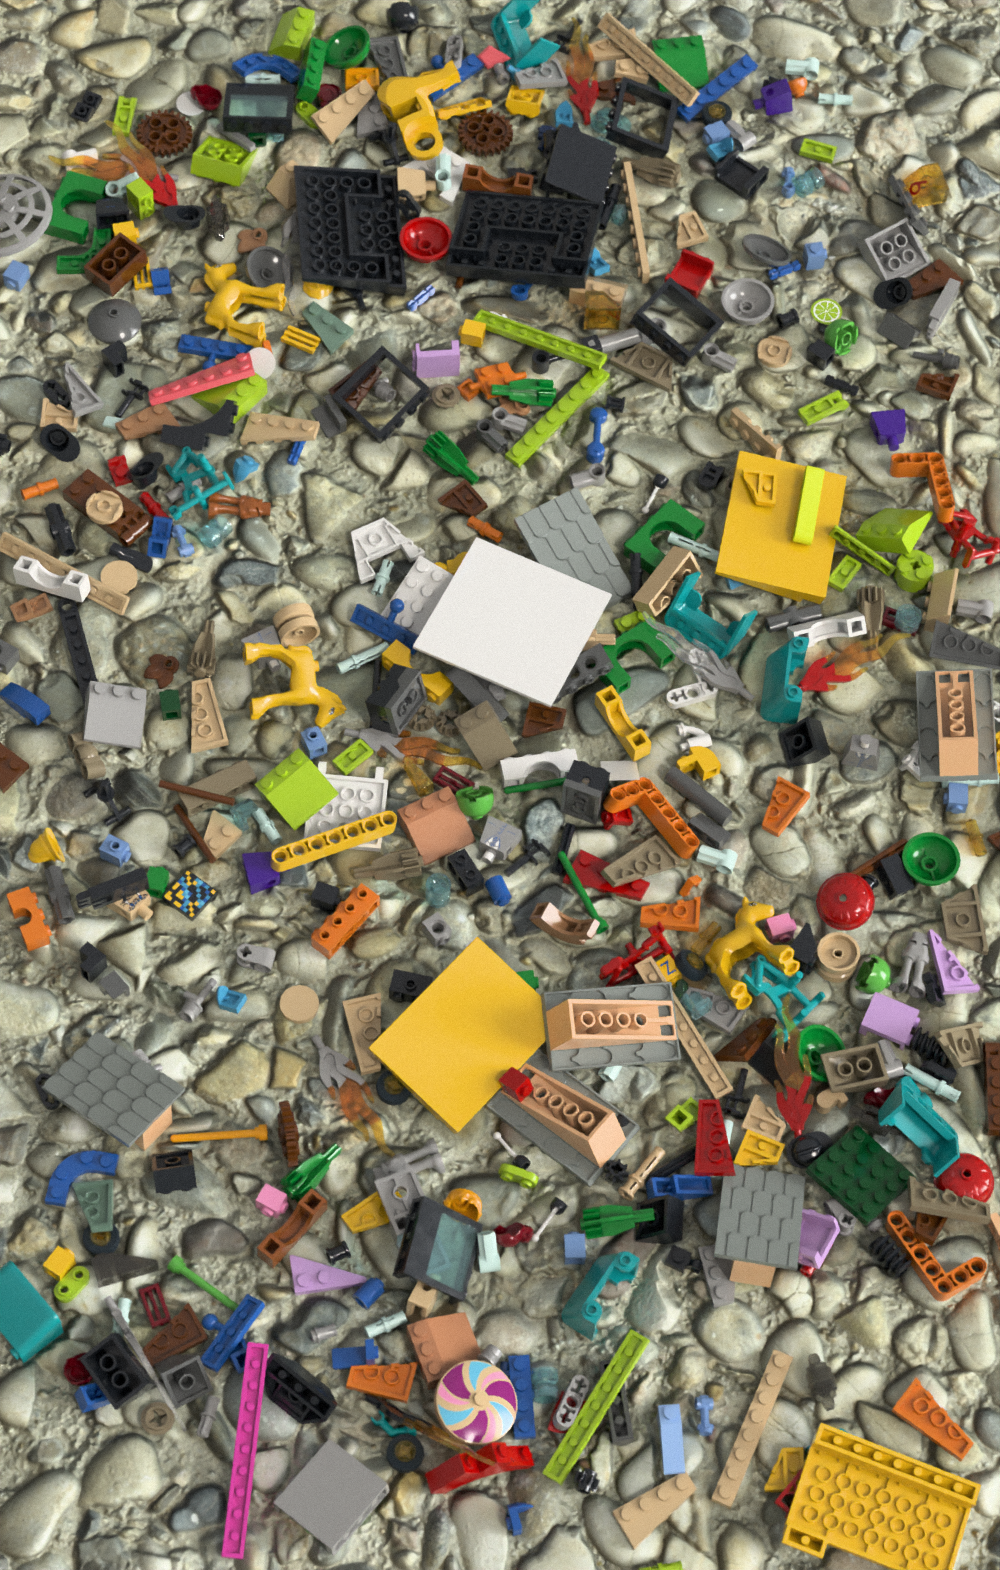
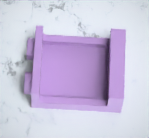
M451 341V350L420 351L419 343H415V350H412V371H416L418 378L459 376V341Z
M875 992L858 1033L866 1036L869 1031L900 1044L899 1049L903 1050L905 1045H910L913 1035L910 1034L912 1028L917 1029L920 1018L917 1017L920 1010Z
M803 1209L798 1263L816 1269L820 1268L840 1232L837 1220L833 1216L819 1214L812 1209Z

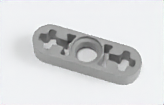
M452 35L447 39L445 63L447 64L452 60L457 69L462 65L464 47L460 35Z
M576 1375L570 1380L553 1416V1424L558 1430H567L573 1424L590 1386L588 1379L583 1375ZM577 1382H579L581 1389L576 1393L574 1391L577 1388ZM572 1398L576 1403V1407H570L566 1399ZM565 1412H566V1413H568V1414L566 1415L565 1423H562V1422H561V1421H562V1418H561V1417H562V1416L565 1414Z

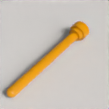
M260 1124L255 1129L175 1134L170 1137V1141L177 1143L249 1137L265 1141L268 1140L267 1124Z

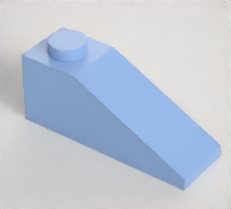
M679 1404L658 1405L657 1423L664 1475L685 1474Z

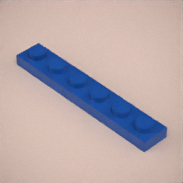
M747 54L698 91L700 94L691 107L683 103L677 108L676 113L687 124L702 112L703 107L708 102L718 100L754 72L758 65Z

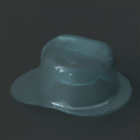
M610 107L598 110L592 117L591 127L596 132L607 133L605 126L610 119L608 118ZM620 114L617 127L630 132L631 122L626 116Z

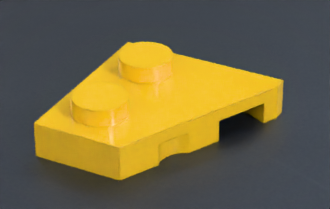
M743 468L742 476L755 504L774 508L776 504L778 473Z
M747 1129L733 1164L740 1166L777 1165L785 1144Z

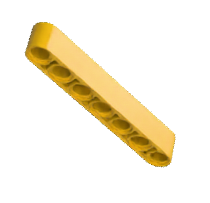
M384 811L279 847L272 852L271 868L276 872H283L390 835L395 831L397 816L392 811ZM384 821H389L392 824H385ZM367 827H371V828H373L374 830L369 831V830H367L366 828H367ZM349 833H353V834H355L356 836H355V837H351V836H349L348 834H349ZM334 839V840H337L338 842H337V843H332L330 840ZM312 846H318L320 849H314ZM294 852H300L302 855H295ZM277 858H282L284 861H283V862H279V861H277L276 859H277Z

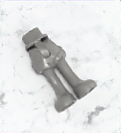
M913 932L906 948L902 950L901 959L904 961L902 971L890 984V989L893 992L904 993L907 990L911 967L914 964L915 970L909 994L914 998L925 997L926 989L922 982V973L924 966L928 965L930 959L928 955V936L926 934Z
M434 1138L428 1139L426 1145L406 1155L398 1153L385 1163H381L380 1167L373 1169L376 1180L413 1167L415 1173L429 1168H434L439 1174L446 1172ZM427 1155H430V1156H431V1157H429V1158H427V1159H425V1160H422V1161H419V1162H416V1163H413V1164H410V1165H409L410 1162H412V1161H414V1160H417V1159H419V1158H421V1157H424V1156H427Z

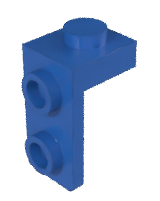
M365 1339V1346L332 1349L334 1370L351 1369V1366L375 1365V1359L379 1358L378 1346H374L373 1339Z

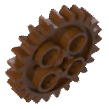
M167 109L164 110V113L158 110V114L152 111L151 117L145 115L146 120L141 119V124H138L136 134L139 146L143 147L144 152L148 150L149 155L155 153L156 158L159 154L162 158L165 155L171 158L173 153L178 156V151L183 153L184 148L188 149V144L191 143V138H193L190 121H186V116L181 117L180 112L175 115L174 110L170 113L167 112Z
M486 109L483 112L477 110V114L471 112V116L465 115V119H461V124L458 125V141L461 142V147L466 146V152L472 150L471 155L478 153V157H480L481 154H484L485 158H487L488 154L494 157L495 152L500 155L501 150L505 152L506 147H510V142L513 141V130L510 120H505V115L499 116V111L493 114V109L490 112H487Z
M289 1100L279 1102V1113H277L279 1142L281 1143L283 1156L286 1157L288 1168L298 1166V1155H300L298 1127L294 1113L291 1111Z

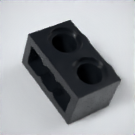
M465 848L448 856L447 868L466 897L484 889V877Z

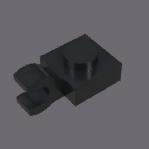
M673 1244L664 1265L681 1273L688 1269L699 1274L703 1262L691 1259V1252Z

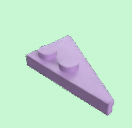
M929 930L927 935L942 995L978 993L980 990L979 985H974L967 976L969 974L967 970L961 966L960 961L952 951H947L943 946L940 936L934 930Z
M289 1255L295 1296L362 1286L367 1281L364 1276Z

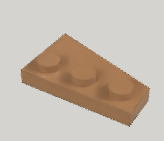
M162 403L150 406L115 423V428L124 440L146 437L147 434L152 433L162 434L163 424L180 426V424L165 404Z

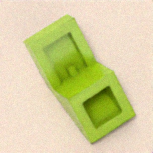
M690 1097L682 1106L678 1104L665 1117V1120L681 1132L691 1127L698 1120L699 1103Z

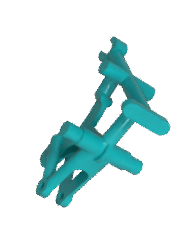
M188 446L182 449V454L173 468L169 464L165 466L173 481L176 483L183 480L185 490L182 492L184 503L178 507L173 505L168 509L174 520L180 519L182 517L181 513L197 503L200 504L203 510L208 509L209 505L205 499L229 485L231 490L235 489L225 470L222 472L224 479L220 481L215 474L214 466L210 465L204 454L196 455ZM191 463L199 469L189 474L186 471ZM206 476L212 486L201 492L197 485H192V481Z
M758 955L755 959L756 961L750 964L751 977L743 974L741 981L747 985V988L755 996L764 993L775 1006V1014L784 1028L777 1029L771 1037L780 1036L782 1041L779 1045L781 1046L788 1040V1034L825 998V994L819 992L809 1001L796 988V985L803 978L801 971L796 972L789 978L767 962L763 955ZM763 976H765L767 979L772 981L777 986L772 987L768 982H762ZM788 993H791L804 1006L791 1021L786 1017L784 1013L786 1007L781 1002V999Z

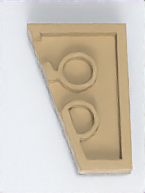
M635 28L629 29L636 36ZM604 38L587 45L589 62L632 58L612 39Z

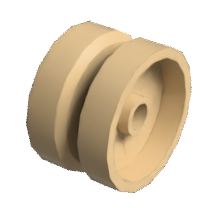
M295 603L279 610L273 617V624L284 647L288 648L289 644L297 647L305 646L315 640L320 633L319 625L314 618L312 607L309 604Z
M833 932L825 935L820 940L815 954L817 960L814 966L817 973L824 980L834 983H841L850 979L855 973L860 958V948L856 940L842 932Z

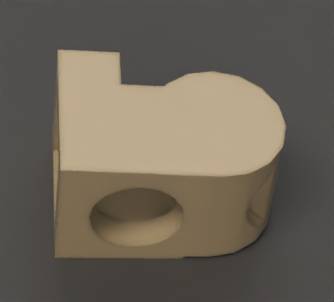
M830 1088L818 1094L815 1109L821 1114L829 1113L835 1106L841 1110L847 1106L849 1099L844 1092L831 1093Z

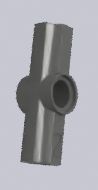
M817 603L800 608L797 606L787 607L781 613L764 617L765 628L767 632L772 633L787 629L789 626L822 619L821 608Z
M52 865L44 870L49 886L48 892L52 906L54 905L58 923L69 924L75 920L70 902L69 888L65 884L61 866Z

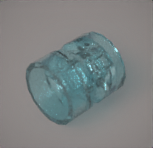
M812 167L805 171L803 175L800 174L793 178L792 183L795 186L796 194L801 198H805L812 194L813 191L815 192L824 187L825 180L819 169Z
M216 514L208 521V524L198 531V536L207 547L215 549L222 542L221 539H225L232 533L233 529L223 516Z
M441 873L432 874L426 881L425 897L428 904L432 907H444L451 898V881L448 876Z
M537 1367L531 1370V1383L535 1385L532 1387L533 1402L548 1404L559 1400V1387L556 1385V1382L559 1381L557 1368Z

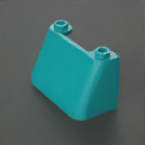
M794 637L767 657L760 715L764 720L792 725L797 723L803 694L801 688L788 684L789 675H793L794 670L798 667L803 669L809 638Z
M627 1251L599 1256L564 1306L561 1313L562 1321L593 1341L598 1333L596 1329L597 1322L602 1315L601 1305L595 1299L608 1281L615 1286L622 1281H628L631 1284L637 1276L640 1258Z
M10 1260L0 1268V1332L10 1344L11 1349L9 1352L15 1360L20 1359L24 1364L64 1332L57 1314Z

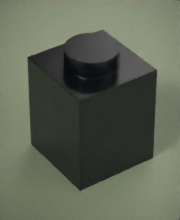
M818 339L815 343H811L808 346L806 360L824 371L834 360L836 349Z
M317 881L311 895V906L333 913L335 907L342 900L340 888Z

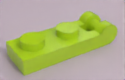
M119 96L112 129L113 136L130 137L135 108L137 106V97H131L130 99L125 98V96Z
M835 391L798 409L797 414L806 426H809L840 410L847 409L849 403L843 400L840 391Z

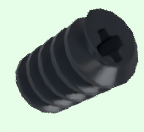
M919 1027L910 1042V1045L912 1044V1051L919 1048V1055L926 1052V1059L933 1056V1060L936 1062L940 1060V1066L943 1067L949 1059L940 1044L936 1042L935 1036L933 1035L929 1038V1031L921 1034L922 1027Z
M890 1234L879 1236L870 1243L868 1249H874L872 1254L878 1256L877 1260L879 1262H884L883 1267L885 1269L889 1268L888 1273L894 1275L893 1279L897 1280L907 1272L912 1260L904 1261L906 1253L898 1254L901 1247L893 1248L896 1242H888L891 1237Z

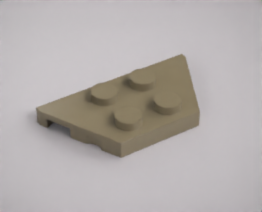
M640 342L633 348L623 351L622 355L610 359L611 365L668 393L671 392L673 358L668 354L644 342Z
M973 884L968 890L959 892L953 898L941 903L940 910L946 942L988 955L989 950L977 884Z
M982 1021L933 1033L955 1069L984 1062L983 1038H979V1029L983 1028Z

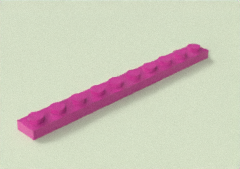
M247 1343L222 1558L243 1560L269 1344Z

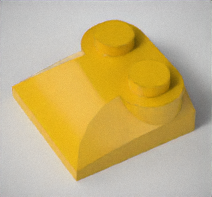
M511 85L506 98V110L512 115L521 114L534 118L540 114L545 91L519 89L518 86Z

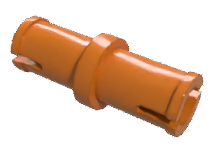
M53 478L42 483L36 482L35 485L20 491L25 501L38 495L40 497L44 496V493L59 489L57 479Z
M471 516L467 522L469 523H467V526L478 531L481 536H487L496 543H499L503 538V533L491 527V524L488 522L484 523L475 518V516Z

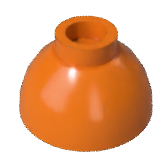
M805 77L796 78L788 82L791 94L795 99L805 95L804 91L807 87V79Z

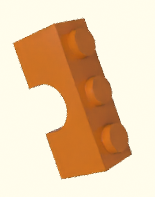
M29 886L6 894L14 919L23 916L31 919L28 924L20 927L21 936L27 951L29 952L50 944L49 936H52L49 925H44L43 923L45 916L42 908H37L36 903L39 902L35 892L31 893Z

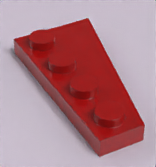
M719 1099L699 1100L695 1176H736Z

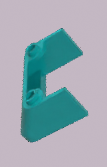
M510 0L492 19L491 29L499 50L511 57L510 60L504 62L506 67L511 64L514 68L518 67L523 70L540 66L541 63L546 62L560 48L559 44L541 37L533 45L531 44L526 28L532 23L531 9L540 0Z
M697 571L686 576L664 620L670 629L706 653L713 650L718 658L722 659L746 635L758 611L753 610L744 614L740 621H733L728 628L724 627L698 609L701 605L702 597L699 592L693 589L701 575Z
M901 1082L897 1085L878 1111L879 1125L881 1127L883 1125L897 1126L921 1149V1159L926 1165L933 1166V1175L937 1178L960 1158L958 1135L952 1126L906 1083Z

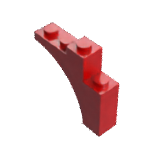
M491 1442L474 1453H458L427 1472L425 1476L431 1494H446L472 1481L502 1472L530 1469L535 1464L529 1446H507L506 1442Z

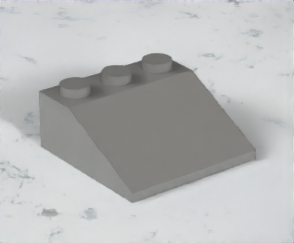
M908 218L857 244L865 261L882 281L897 277L906 278L931 264Z
M90 681L85 693L83 741L140 749L146 708V689Z

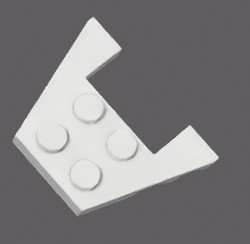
M443 147L439 154L446 153L451 156L452 186L449 190L443 191L439 195V200L452 207L459 193L465 165L469 164V161ZM436 157L427 161L414 160L403 167L423 170L435 179Z
M384 517L351 532L360 584L368 582L376 576L369 562L401 548L410 562L417 560L420 555L422 557L425 556V551L421 547L418 548L414 545L410 538L407 539L403 536L401 531Z

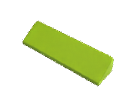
M837 525L829 533L832 538L889 577L896 570L897 567Z

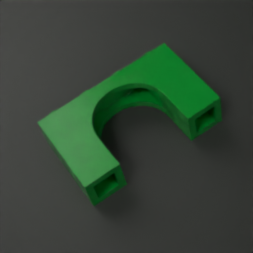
M68 170L66 176H63L61 179L59 190L55 191L52 202V218L44 234L84 245L90 232L89 222L70 216L63 209L68 203L75 200L96 203L97 200L107 197L105 191L107 181Z
M670 499L659 507L655 515L652 514L648 518L644 526H640L636 530L632 538L629 537L624 542L623 555L630 559V553H633V555H635V552L641 553V568L651 575L666 556L651 543L650 538L653 534L659 531H673L676 534L696 541L704 533L705 523Z
M650 619L644 622L640 621L634 628L624 631L616 638L615 645H605L603 647L614 668L608 674L598 677L606 687L612 685L619 695L629 689L631 685V677L617 661V656L627 649H639L645 652L659 668H662L675 660L676 649ZM592 663L589 667L592 669L596 664Z

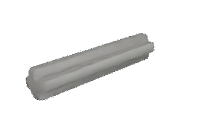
M223 122L217 125L219 132L247 151L252 152L256 149L255 143L239 132H223Z

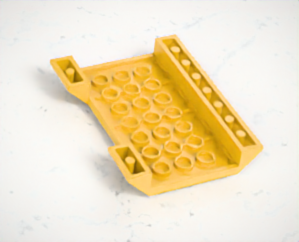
M820 1423L810 1445L783 1527L781 1543L820 1559L823 1558L826 1546L829 1545L890 1570H953L970 1510L976 1504L981 1485Z

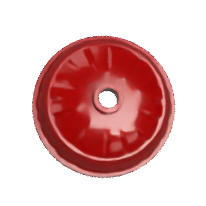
M419 217L403 226L399 240L402 249L408 257L420 263H432L441 259L449 251L452 233L445 223L436 218Z
M839 873L828 878L821 885L816 898V907L821 919L828 926L841 931H849L861 927L871 917L875 906V897L870 885L862 877L852 873ZM842 895L847 896L844 902L840 901Z
M960 1153V1158L937 1178L933 1176L934 1188L942 1191L946 1189L954 1191L953 1193L961 1198L965 1195L986 1203L993 1193L994 1177L989 1166L981 1158L970 1153ZM968 1172L970 1176L966 1177L963 1173Z

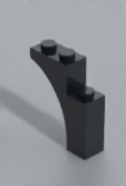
M227 399L215 415L199 424L191 426L163 424L160 442L206 451L211 441V437H208L209 433L230 437L234 433L235 423H233L234 416H237L239 406L236 405L237 401Z

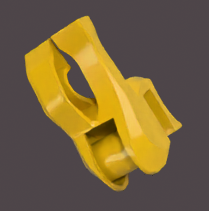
M452 60L442 69L422 72L418 77H390L378 88L377 97L383 114L386 115L389 121L397 123L407 152L418 161L431 160L438 156L443 149L442 135L439 132L436 116L428 96L430 93L441 88L446 90L455 83L461 82L459 72ZM431 138L435 141V144L429 150L420 151L415 148L416 143L421 139Z

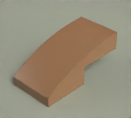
M45 592L29 601L27 598H24L10 605V609L17 622L30 620L54 610Z

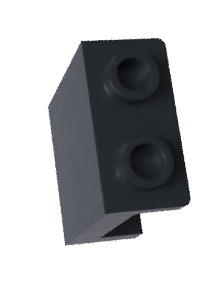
M735 148L726 155L722 162L717 163L714 168V179L747 201L767 181L769 168L763 166L759 170L739 157V150Z

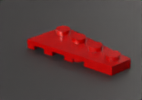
M582 849L580 850L572 867L584 888L597 889L598 892L602 893L610 892L619 897L641 902L650 886L649 882L638 879L612 887L600 874L610 863ZM566 874L563 883L570 885L572 882L568 874Z

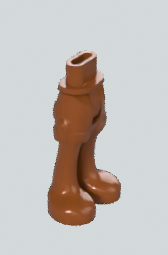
M216 492L209 496L208 522H214L219 514L240 516V519L262 518V515L270 516L271 502H263V499L259 500L247 495L231 497ZM218 503L233 504V505H237V506H227V505H221V504H218Z

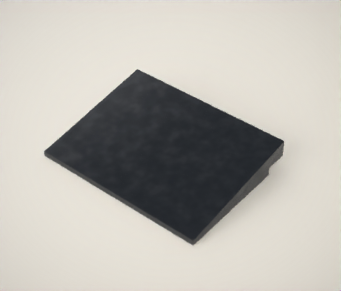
M294 165L302 281L405 296L407 285L404 253L399 240L401 232L400 211L395 203V196L398 192L396 175H382L380 170Z
M467 190L449 246L446 275L585 289L604 202Z

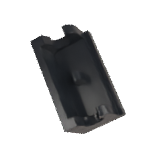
M898 853L880 860L873 866L889 900L908 893L907 891L915 888Z

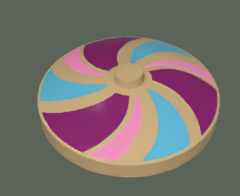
M469 1360L456 1364L441 1377L434 1394V1408L440 1425L452 1438L466 1445L484 1446L500 1439L513 1425L517 1414V1396L511 1381L499 1368L484 1361Z

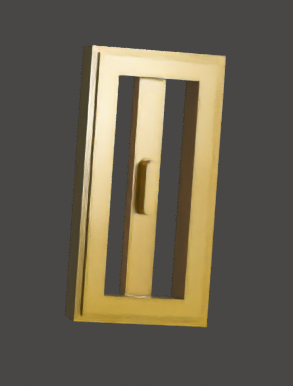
M149 259L146 265L148 283H145L142 268L140 270L141 283L138 284L137 274L133 277L135 291L140 288L145 290L148 287L153 289Z
M289 325L284 332V336L282 335L281 342L313 355L321 342V338Z

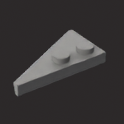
M65 362L63 373L73 417L76 418L102 409L104 405L102 400L68 362Z

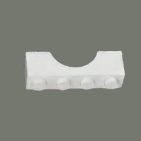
M22 555L13 567L16 583L82 603L91 590L88 574L71 570L65 576L55 575L46 570L38 560Z
M858 611L787 627L789 640L794 637L809 638L808 647L814 646L816 642L826 638L854 637L867 633L865 617Z
M566 748L556 752L546 751L537 755L527 754L523 757H508L500 760V774L503 787L523 784L525 778L537 770L550 771L558 778L567 777L573 761H578L576 750Z

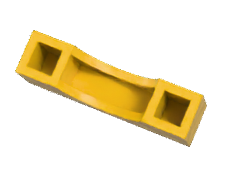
M397 639L382 653V665L388 671L394 664L412 668L410 665L411 650ZM440 671L433 674L421 673L427 699L440 706L454 691V683Z
M611 685L597 692L594 705L633 762L649 755L651 741L642 728L638 729L631 723L624 710L622 699L614 687Z

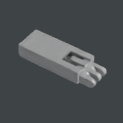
M952 278L947 282L929 314L926 329H928L927 339H932L957 297L961 282Z

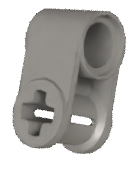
M241 944L237 949V963L243 968L269 973L272 970L276 952L267 947Z
M831 1198L824 1201L823 1205L826 1214L833 1216L837 1220L840 1228L838 1234L841 1236L852 1234L856 1218L836 1199Z

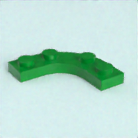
M94 227L92 247L84 254L57 256V274L85 273L84 266L111 241V228L97 230V227Z

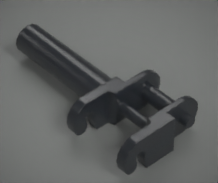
M576 19L566 36L562 34L557 35V41H553V43L560 45L559 52L566 55L571 54V50L568 49L567 51L565 44L576 45L578 43L576 39L573 41V36L582 24L581 19Z
M130 378L129 382L137 387L134 391L127 390V392H125V389H122V394L127 397L115 413L117 418L123 416L135 398L143 400V394L149 392V388L143 385L142 381L137 379L133 381V378Z
M531 839V844L527 847L522 846V851L526 854L505 869L504 873L509 877L529 861L531 863L534 862V865L537 866L538 861L533 855L538 851L544 854L547 853V857L551 853L542 843L539 844L537 840ZM535 846L537 849L531 852L530 849Z
M741 1068L734 1096L730 1094L725 1095L726 1103L725 1106L721 1107V1110L725 1113H731L730 1116L742 1119L746 1117V1114L743 1113L741 1115L740 1111L736 1110L738 1102L750 1103L749 1098L744 1099V1096H742L748 1069ZM730 1101L735 1102L733 1108L729 1107Z

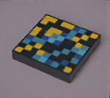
M187 870L162 896V899L193 922L218 895V891Z

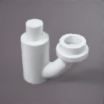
M682 722L676 725V731L679 736H686V733L696 735V737L686 739L685 743L680 744L681 751H689L690 747L712 746L710 735L703 730L684 726Z

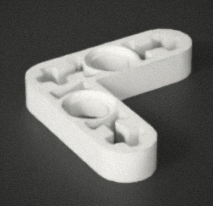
M693 649L688 655V663L697 683L669 691L666 697L668 707L677 709L716 697L718 688L708 683L710 689H713L710 692L707 689V682L698 674L704 667L710 665L705 653L701 649ZM694 656H696L697 658H700V660H699V664H700V665H698V662H697V659H696V658L693 659ZM689 691H695L697 693V696L692 698L689 697L687 693Z

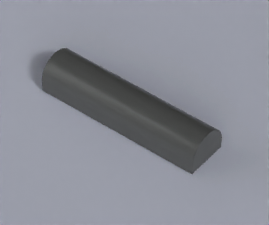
M673 766L668 771L664 780L724 827L732 820V811L681 770Z
M612 1359L599 1362L601 1377ZM624 1383L607 1410L612 1442L618 1446L634 1442Z

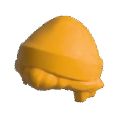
M463 1188L453 1189L443 1201L444 1206L476 1222L482 1216L481 1199L471 1190Z

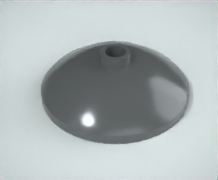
M748 234L742 240L745 252L761 266L782 267L788 265L792 259V254L787 247L768 236Z
M261 246L254 249L248 255L246 273L254 287L263 288L275 283L285 284L284 294L291 289L294 283V270L289 259L281 251L273 247Z
M122 299L102 301L91 310L88 316V327L91 334L99 341L107 344H113L118 340H121L123 343L131 340L138 334L142 324L141 314L137 307Z

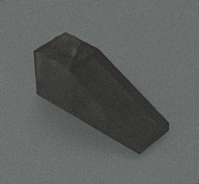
M99 1253L94 1258H91L98 1288L159 1271L156 1259L117 1253Z

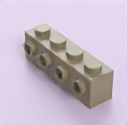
M245 759L233 763L232 766L226 769H220L209 777H203L192 785L186 786L233 798L256 787L254 784L257 783V777ZM177 792L178 801L188 818L220 804L219 802Z

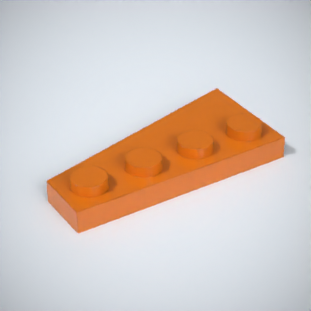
M916 1377L893 1407L892 1412L961 1462L974 1443L958 1424L951 1420L945 1409L938 1405L931 1393L924 1389Z

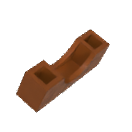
M465 165L462 177L463 191L468 189L532 196L534 175L517 172L511 178L501 179L488 174L483 166Z
M311 1188L298 1202L293 1214L286 1223L276 1232L270 1233L257 1247V1256L273 1269L326 1212L327 1200Z

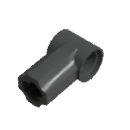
M480 419L477 422L476 439L485 442L496 453L504 451L508 441L493 428L492 422L488 419Z

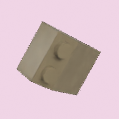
M487 700L454 719L461 734L485 772L500 764V760L518 753L495 710Z
M878 1043L820 1055L831 1093L873 1091L878 1087L885 1088L889 1081Z

